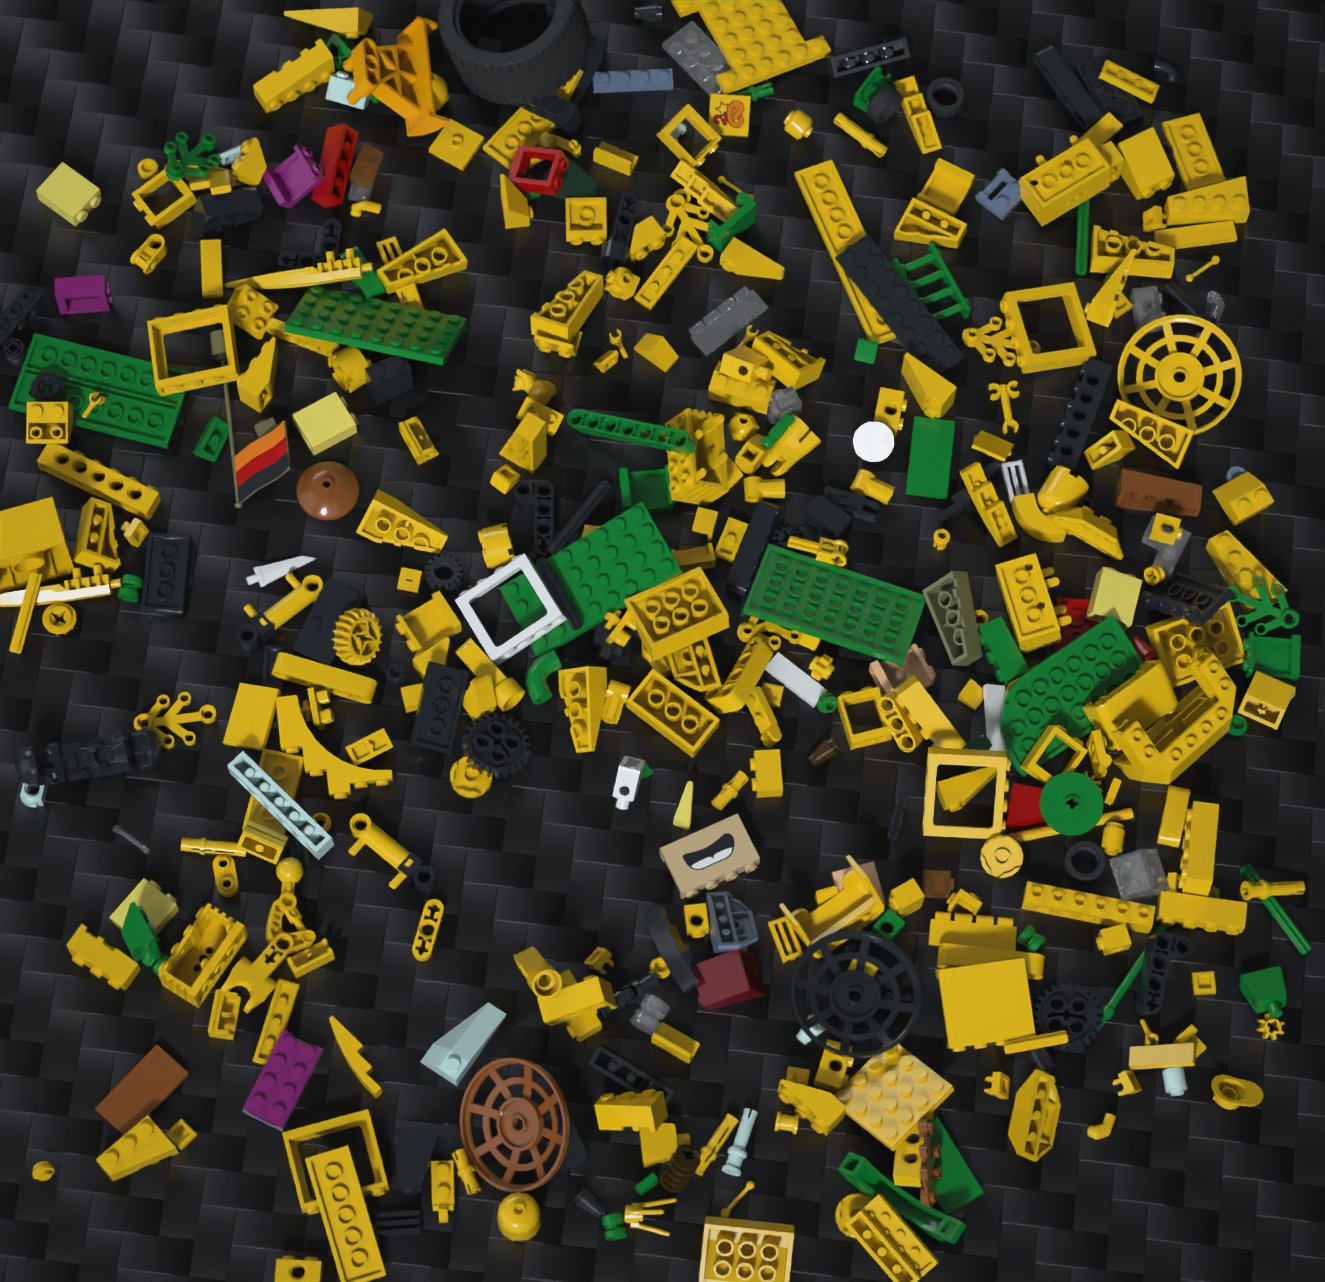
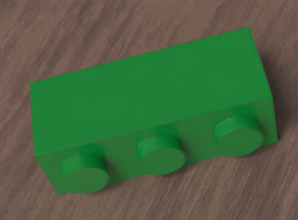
M998 617L978 627L980 644L986 650L987 661L989 664L994 665L996 669L995 675L999 682H1003L1005 687L1030 670L1002 617Z

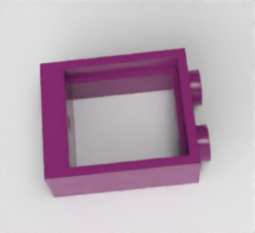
M104 275L55 278V298L61 315L110 311V303H113V294L110 289V282H106Z

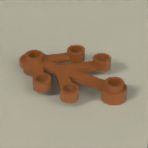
M919 1120V1137L925 1138V1145L919 1146V1155L924 1166L920 1168V1179L923 1183L920 1191V1200L922 1205L933 1207V1203L937 1202V1191L934 1189L936 1180H941L942 1178L941 1166H934L935 1157H941V1145L931 1144L930 1136L935 1134L934 1122Z

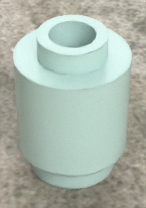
M1164 1068L1162 1075L1166 1093H1171V1096L1184 1094V1090L1188 1089L1184 1068Z

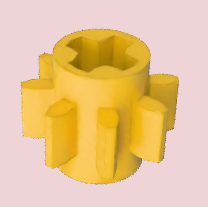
M826 654L823 657L817 655L809 666V669L812 670L811 677L818 681L821 678L827 680L835 669V666L832 665L833 659Z
M1265 1013V1019L1257 1020L1260 1023V1028L1256 1029V1031L1263 1033V1039H1267L1270 1035L1272 1040H1276V1034L1284 1033L1281 1030V1026L1285 1023L1279 1022L1278 1018L1271 1019L1269 1014ZM1268 1023H1272L1273 1031L1269 1030Z

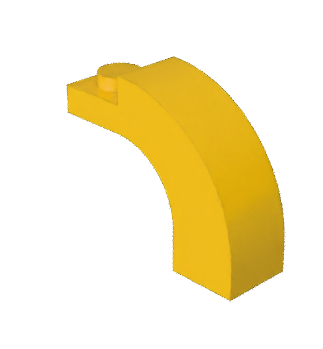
M1034 493L1013 497L1011 505L1015 518L1019 525L1031 536L1042 541L1058 543L1064 542L1066 533L1072 535L1046 519L1047 516L1037 506Z

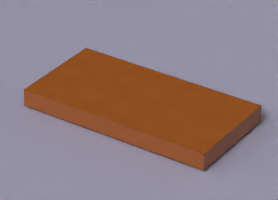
M156 1045L102 1100L95 1110L124 1136L147 1115L150 1116L189 1076V1073L161 1047Z

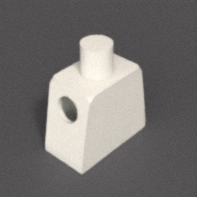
M624 756L619 765L613 791V797L617 798V808L627 810L630 801H634L645 765L644 760Z

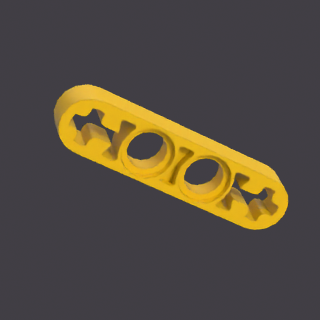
M269 318L264 328L273 336L328 357L341 350V346L334 342L284 332L285 322L274 318Z

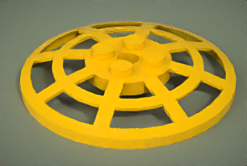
M1191 315L1165 316L1143 326L1126 344L1118 365V386L1124 402L1131 404L1127 394L1139 392L1144 403L1154 411L1153 414L1173 420L1186 419L1188 428L1195 431L1194 435L1216 426L1227 416L1238 398L1241 387L1242 369L1240 358L1230 338L1213 323ZM1170 323H1191L1203 327L1204 330L1199 339L1188 335H1173ZM1159 326H1163L1165 338L1155 342L1146 352L1135 346L1138 340L1146 333ZM1211 333L1218 336L1226 345L1232 356L1231 360L1220 363L1214 350L1206 344ZM1175 342L1192 343L1194 347L1190 354L1177 353ZM1167 344L1168 356L1161 361L1151 356L1158 348ZM1202 349L1211 357L1214 365L1202 367L1201 363L1196 359ZM1131 353L1140 359L1136 375L1137 384L1125 386L1124 369L1127 358ZM1146 363L1156 369L1155 380L1143 382V370ZM1235 367V386L1229 401L1219 396L1223 384V371ZM1177 372H1182L1186 376L1185 380L1181 383L1176 382L1173 378ZM1216 373V386L1214 392L1203 387L1204 376ZM1158 389L1163 398L1157 406L1149 399L1145 390ZM1198 394L1209 399L1202 407L1192 411L1190 400ZM1170 401L1181 402L1184 413L1176 414L1164 410ZM1214 402L1225 408L1213 421L1202 427H1196L1194 417L1204 413Z

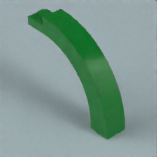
M849 1151L838 1168V1171L865 1195L873 1200L881 1193L907 1224L939 1241L945 1240L955 1245L966 1227L962 1221L939 1212L932 1207L922 1205L921 1201L892 1183L864 1157Z

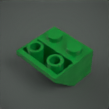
M133 901L130 903L121 934L135 962L159 950L157 943L160 940L153 925H147L150 922L143 907H137Z

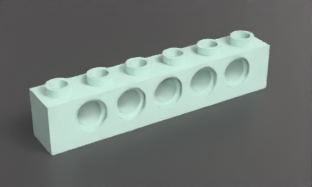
M243 751L227 765L230 774L318 860L334 846L332 837Z

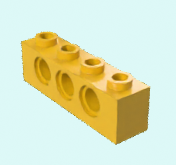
M934 1111L925 1120H933ZM918 1127L896 1149L893 1179L896 1186H922L920 1168L924 1166L919 1155V1146L925 1145V1138L919 1137ZM912 1140H918L917 1143H910ZM909 1160H916L914 1163H907Z

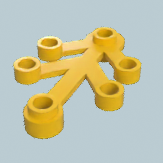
M679 194L671 195L666 201V207L670 212L662 229L664 231L665 228H670L672 231L669 233L665 232V237H671L674 234L673 224L677 215L681 220L671 249L682 235L685 236L686 232H688L693 243L699 246L697 250L698 260L703 263L711 261L713 249L709 245H704L696 229L707 232L708 223L690 218L686 213L697 214L699 219L706 220L710 212L703 206L699 207L686 203L685 198ZM678 201L680 206L674 207L672 204ZM701 211H706L707 214H706V215H701L700 212H701ZM707 253L709 256L707 258H704L701 256V254Z
M992 317L989 324L979 329L967 328L963 331L962 340L964 344L968 347H976L982 354L984 361L993 362L997 352L1003 359L1004 365L1013 366L1015 364V354L1004 349V347L1013 349L1011 340L1006 339L1011 336L1010 331L1005 329L993 336L985 335L992 330L997 331L1001 328L1002 320L999 317ZM1029 341L1032 352L1039 354L1041 348L1038 342ZM983 343L990 344L993 349L986 348Z
M753 616L750 617L748 622L742 623L737 629V635L741 641L748 643L751 639L758 636L772 650H778L781 647V639L778 636L788 639L792 644H797L801 640L800 632L795 630L789 631L780 627V625L768 621L757 624L759 618ZM744 630H751V633L747 634ZM765 631H769V632L774 633V634H776V635H778V636L768 637V636H766V635H764V634H761V633H762V632H765ZM795 634L798 636V638L793 639L791 638V635ZM772 641H777L778 644H777V645H772L771 642H772Z
M181 692L178 700L164 717L156 718L162 709L170 706L169 697L167 695H160L157 698L156 704L147 714L143 713L135 718L134 728L138 732L141 730V724L148 722L147 727L157 731L163 742L166 739L172 740L170 744L164 743L166 749H171L175 745L174 737L170 734H164L157 728L159 726H166L183 738L186 745L192 746L196 743L195 734L185 730L178 724L194 721H203L209 724L216 720L217 713L212 705H204L199 712L177 715L184 706H188L192 701L191 695L188 692ZM183 696L189 697L187 701H181ZM166 699L167 703L162 705L160 701ZM211 713L212 717L205 718V714ZM193 736L192 741H186V738Z

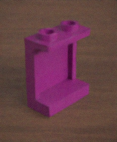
M297 144L293 147L296 151L273 171L266 169L262 176L279 206L289 209L325 180L321 173V167L312 158L313 154L310 149Z

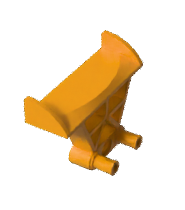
M418 16L397 36L396 45L377 47L372 39L364 38L352 50L351 56L343 62L344 69L348 72L353 71L355 88L346 95L347 102L351 105H356L362 97H368L372 94L405 118L407 136L409 137L429 134L447 125L448 118L436 115L427 39V34L438 27L437 22Z

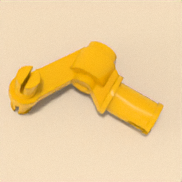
M549 132L543 133L539 138L540 145L538 148L555 150L559 147L570 152L574 157L581 156V146L576 140L569 141ZM532 158L529 167L532 169L542 160Z

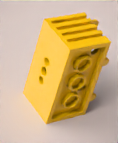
M1071 136L1070 142L1073 147L1049 161H1046L1041 155L1037 156L1036 162L1039 167L1019 179V185L1021 186L1020 198L1041 226L1048 224L1109 187L1111 167L1089 138L1080 142L1077 136ZM1069 160L1072 164L1066 165L1064 162ZM1035 180L1038 184L1034 186L1031 184V181Z
M687 408L665 423V427L683 430L697 440V448L691 454L667 451L671 500L707 506L729 491L726 462L728 455L725 451L723 428L724 415L717 413L712 415V412L705 414V411L698 413L696 409L691 411V408Z
M1036 553L995 565L997 580L1021 654L1061 643L1060 627L1070 624L1072 618L1070 616L1056 618L1057 615L1064 614L1067 609L1064 605L1053 607L1047 588L1057 586L1060 583L1057 577L1044 580V577L1054 574V569L1052 567L1041 569Z
M209 903L205 908H200L196 914L197 919L194 924L186 928L183 933L185 937L180 943L177 942L171 950L172 955L168 961H163L158 969V976L162 985L197 1008L201 1006L248 938L243 924L238 921L235 923L232 917L227 918L224 912L220 914L219 909L216 907L213 910L212 905ZM208 948L213 949L211 954L206 953ZM202 956H206L208 958H204L202 962L199 961V959ZM197 965L201 967L198 972L194 971V967Z

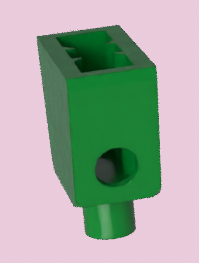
M1280 966L1240 976L1239 988L1256 1013L1268 1011L1272 1019L1282 1015L1281 1008L1286 1006L1287 994Z

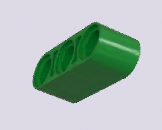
M357 246L352 247L355 258L360 257L363 259V263H368ZM346 251L338 255L339 260H347ZM373 270L365 271L363 278L352 280L362 297L367 299L377 298L385 293L381 281Z

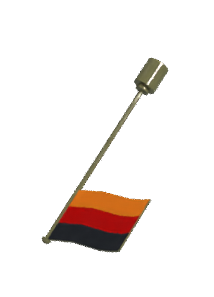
M216 330L210 333L212 358L220 362L223 367L226 366L225 362H228L224 331ZM227 382L224 383V393L236 503L234 505L236 508H241L246 499L259 489L279 479L291 466L286 421H283L270 433L250 443L235 456Z

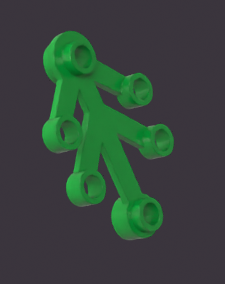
M178 132L175 142L178 144L182 160L177 162L175 155L177 145L174 142H167L164 147V152L167 154L169 161L165 168L166 176L172 181H179L185 175L208 177L210 172L209 166L213 168L219 167L221 157L217 154H211L209 158L197 157L204 151L212 152L215 149L217 141L214 135L210 133L203 135L199 144L191 152H188L186 144L188 135L184 132ZM188 165H199L198 168L187 167Z
M1255 576L1251 581L1253 587L1257 589L1261 601L1240 593V590L1234 585L1226 586V588L1234 591V595L1228 602L1239 601L1258 609L1246 615H1237L1235 617L1237 626L1245 627L1249 622L1269 614L1277 618L1265 624L1261 622L1255 624L1254 632L1256 634L1265 635L1267 631L1279 626L1290 629L1298 624L1299 614L1295 609L1289 608L1282 585L1274 584L1271 587V593L1277 597L1280 609L1272 606L1265 588V579L1261 576ZM1257 578H1260L1262 580V584L1260 586L1255 585V580ZM1279 586L1281 588V592L1279 594H1275L1274 589L1275 587ZM1287 614L1292 616V620L1289 622L1285 621ZM1240 617L1245 618V622L1242 625L1238 623ZM1259 625L1264 626V631L1262 633H1259L1257 631V627Z

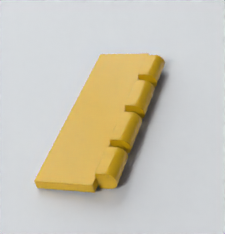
M935 911V919H930L929 945L939 946L941 943H953L1015 951L1017 927H1013V918L998 917L997 925H993L994 916L976 915V923H972V914L955 913L954 921H950L951 912Z

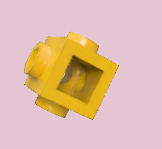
M618 267L607 274L605 279L607 283L604 289L609 291L612 296L626 300L634 296L640 278L632 274L629 269Z

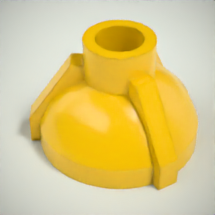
M737 412L729 422V433L734 441H748L759 431V425L749 414ZM746 420L747 423L742 424L740 421Z

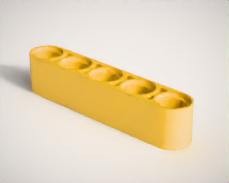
M284 652L277 654L272 674L280 679L311 688L314 687L317 690H328L331 694L365 704L372 702L377 687V682L371 678Z
M941 943L939 944L937 967L943 969L1023 957L1025 959L1027 979L1039 980L1043 978L1045 957L1036 953Z

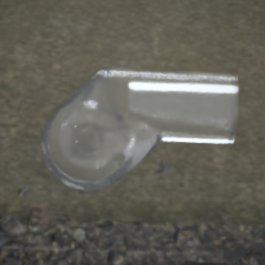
M1211 291L1207 294V301L1212 308L1210 316L1216 318L1218 322L1225 304L1217 292Z

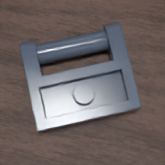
M1001 168L992 182L983 191H979L975 198L980 204L1003 220L1022 200L1020 198L1021 186L1005 169ZM1002 181L1007 185L991 201L988 196Z

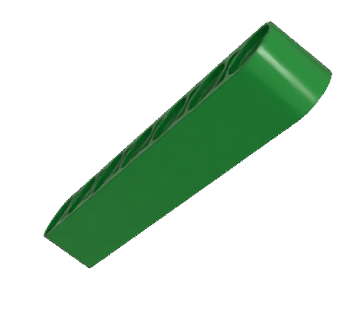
M581 409L572 410L567 417L570 426L585 434L681 454H691L697 448V440L680 429Z

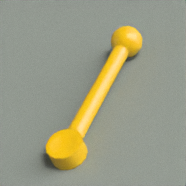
M724 176L718 177L719 183H724L737 193L742 191L728 182ZM747 194L752 200L754 199L752 194Z
M1213 256L1209 263L1193 274H1188L1186 281H1193L1194 277L1213 264L1217 265L1220 258Z
M748 1181L746 1187L727 1209L721 1211L723 1218L729 1217L733 1207L749 1190L755 1187L753 1181Z

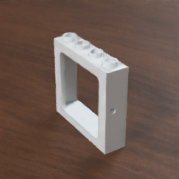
M525 553L515 556L511 563L505 567L497 568L493 575L479 580L475 587L463 591L455 599L489 658L497 666L567 620L532 560ZM522 569L547 609V615L501 646L496 647L470 603Z

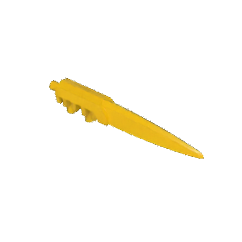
M350 248L345 249L347 260L335 261L334 251L326 252L327 263H317L318 268L306 267L265 274L226 283L224 286L236 289L247 284L253 289H281L327 284L363 278L365 271L373 270L372 262L363 263V259L360 257L355 258L354 249Z
M101 564L93 565L94 576L82 578L80 568L72 569V580H65L64 584L39 587L35 605L111 595L112 588L122 587L121 579L111 580L110 574L103 575ZM25 590L0 594V607L21 606Z

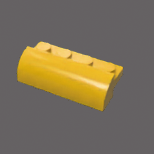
M881 1193L844 1224L893 1282H917L940 1262Z

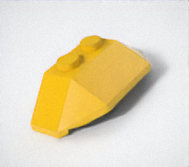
M1086 506L1082 508L1073 507L1047 515L1046 519L1111 558L1122 560L1123 553L1117 529L1110 525L1111 521L1103 516L1098 518L1093 515L1094 511Z
M707 637L667 655L674 681L700 692L722 686Z
M1035 1070L1017 1091L1008 1136L1017 1154L1032 1161H1038L1041 1156L1052 1148L1061 1107L1058 1091L1055 1086V1077L1040 1070Z

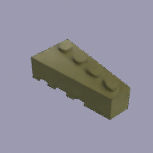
M951 571L922 590L952 665L968 666L983 655L968 573Z

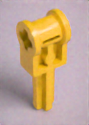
M790 536L787 543L788 547L815 553V560L826 562L838 567L845 566L847 561L845 554L848 552L849 546L843 540H831L820 537L819 543Z

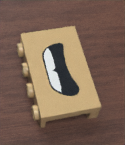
M738 814L663 846L659 852L662 861H665L680 891L681 899L685 897L691 899L697 896L699 891L703 889L711 890L717 887L718 883L723 880L731 881L738 877V874L741 872H751L757 868L760 862V857Z

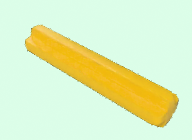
M1065 1030L1009 1040L1003 1043L1006 1054L1060 1045L1068 1043V1034Z

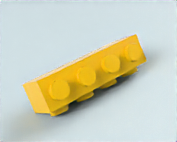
M915 675L894 689L897 694L895 700L901 708L906 706L909 710L907 716L913 724L919 723L922 727L919 731L925 740L930 738L934 743L931 747L962 749L967 745Z
M1161 891L1158 896L1156 921L1166 926L1179 924L1187 929L1200 927L1208 932L1221 930L1226 931V934L1238 935L1245 929L1247 903Z

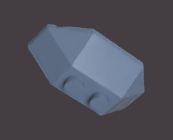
M728 891L706 892L709 933L714 953H727L732 950H739L758 940L751 909L733 898Z

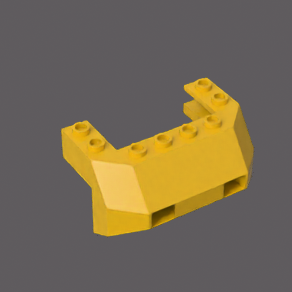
M1200 652L1193 662L1186 665L1199 685L1178 703L1175 712L1170 715L1165 714L1146 732L1138 721L1132 724L1128 719H1125L1123 724L1116 730L1110 732L1123 751L1112 762L1129 779L1169 785L1229 731L1233 716L1236 686L1213 653Z

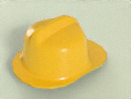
M1218 1075L1211 1082L1214 1091L1213 1100L1224 1109L1234 1110L1239 1106H1255L1263 1099L1261 1088L1247 1080L1228 1075Z

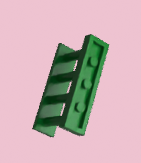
M933 242L929 244L928 255L904 265L900 264L897 258L890 261L917 297L918 295L915 292L917 288L942 278L947 288L924 298L918 297L923 305L926 306L946 296H952L956 304L932 314L936 321L957 312H961L964 319L968 318L971 309L970 302L967 298L963 297L942 260L941 250L936 248ZM933 262L937 269L936 272L915 281H909L907 272Z

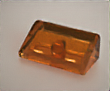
M364 143L350 174V182L370 189L384 153Z

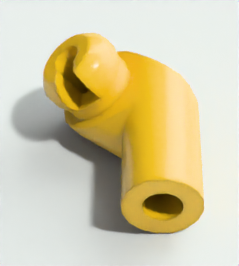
M367 200L354 203L351 206V215L360 217L362 211L378 214L381 210V204Z
M1106 1113L1102 1124L1092 1125L1087 1129L1088 1136L1095 1140L1109 1136L1116 1117Z

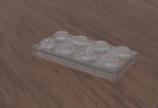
M693 21L662 43V48L710 97L711 94H724L716 81V76L732 69L720 48Z

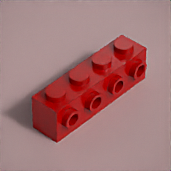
M345 123L327 129L319 164L325 180L314 188L311 198L324 208L340 205L344 199L358 132Z

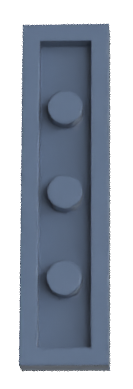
M672 68L596 72L593 77L594 93L673 90Z

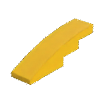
M914 76L895 81L896 90L904 97L901 105L922 154L942 149L930 110L927 111L922 93H919Z
M684 159L680 160L671 177L685 187L684 190L698 200L697 203L723 222L727 221L740 209L700 171Z
M974 462L959 471L980 516L998 546L1003 547L1016 539L1017 534L1004 502L998 499L992 482L987 481L981 464Z
M331 1016L329 1021L348 1065L365 1088L377 1099L382 1094V1089L369 1076L373 1069L360 1055L364 1051L363 1045L341 1023Z

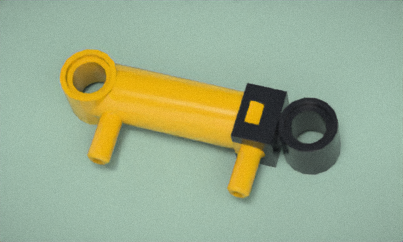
M288 573L285 578L294 590L264 613L261 611L257 613L250 604H247L244 610L251 619L249 620L250 624L240 626L237 631L240 647L247 651L256 649L260 642L259 637L265 642L276 634L275 630L310 603L315 602L323 588L321 578L316 575H309L304 578L301 584L292 573ZM315 585L318 587L315 591L308 590L310 586ZM245 635H253V638L250 640L243 639Z
M359 813L351 818V832L358 839L348 850L352 856H355L366 844L398 870V874L389 883L392 889H396L404 879L409 883L414 879L415 887L422 892H427L434 888L436 883L434 870L424 865L423 860L413 852L410 853L375 825L368 815ZM359 823L367 825L364 830L356 829ZM422 875H428L430 880L421 882L419 878Z

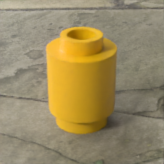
M1108 822L1106 827H1104L1101 849L1105 851V854L1114 856L1122 852L1125 835L1122 824Z

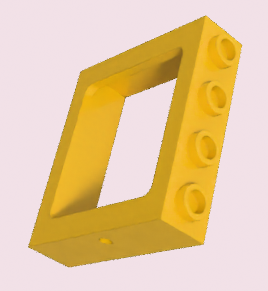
M1074 282L1006 292L1000 301L1001 312L1004 313L1006 318V329L1010 331L1012 337L1011 345L1016 350L1017 364L1021 367L1023 374L1088 364L1089 359H1094L1097 355ZM1062 296L1078 348L1034 354L1031 350L1017 303Z
M217 304L207 309L198 308L193 310V312L175 313L170 317H156L151 321H147L155 389L161 396L236 381L240 376L233 316L227 304ZM222 323L228 366L169 378L164 336L169 333Z
M928 747L922 824L923 836L990 839L993 836L1005 833L1006 821L1002 820L1003 812H1007V799H1004V792H1008L1009 779L1005 778L1006 771H1010V758H1007L1006 751ZM938 765L995 767L997 769L993 825L991 827L936 825L933 823Z
M368 1109L282 1132L303 1213L307 1212L308 1215L320 1212L317 1200L310 1198L297 1147L298 1143L356 1126L362 1128L375 1177L373 1184L360 1187L363 1198L371 1194L373 1197L385 1194L386 1190H389Z

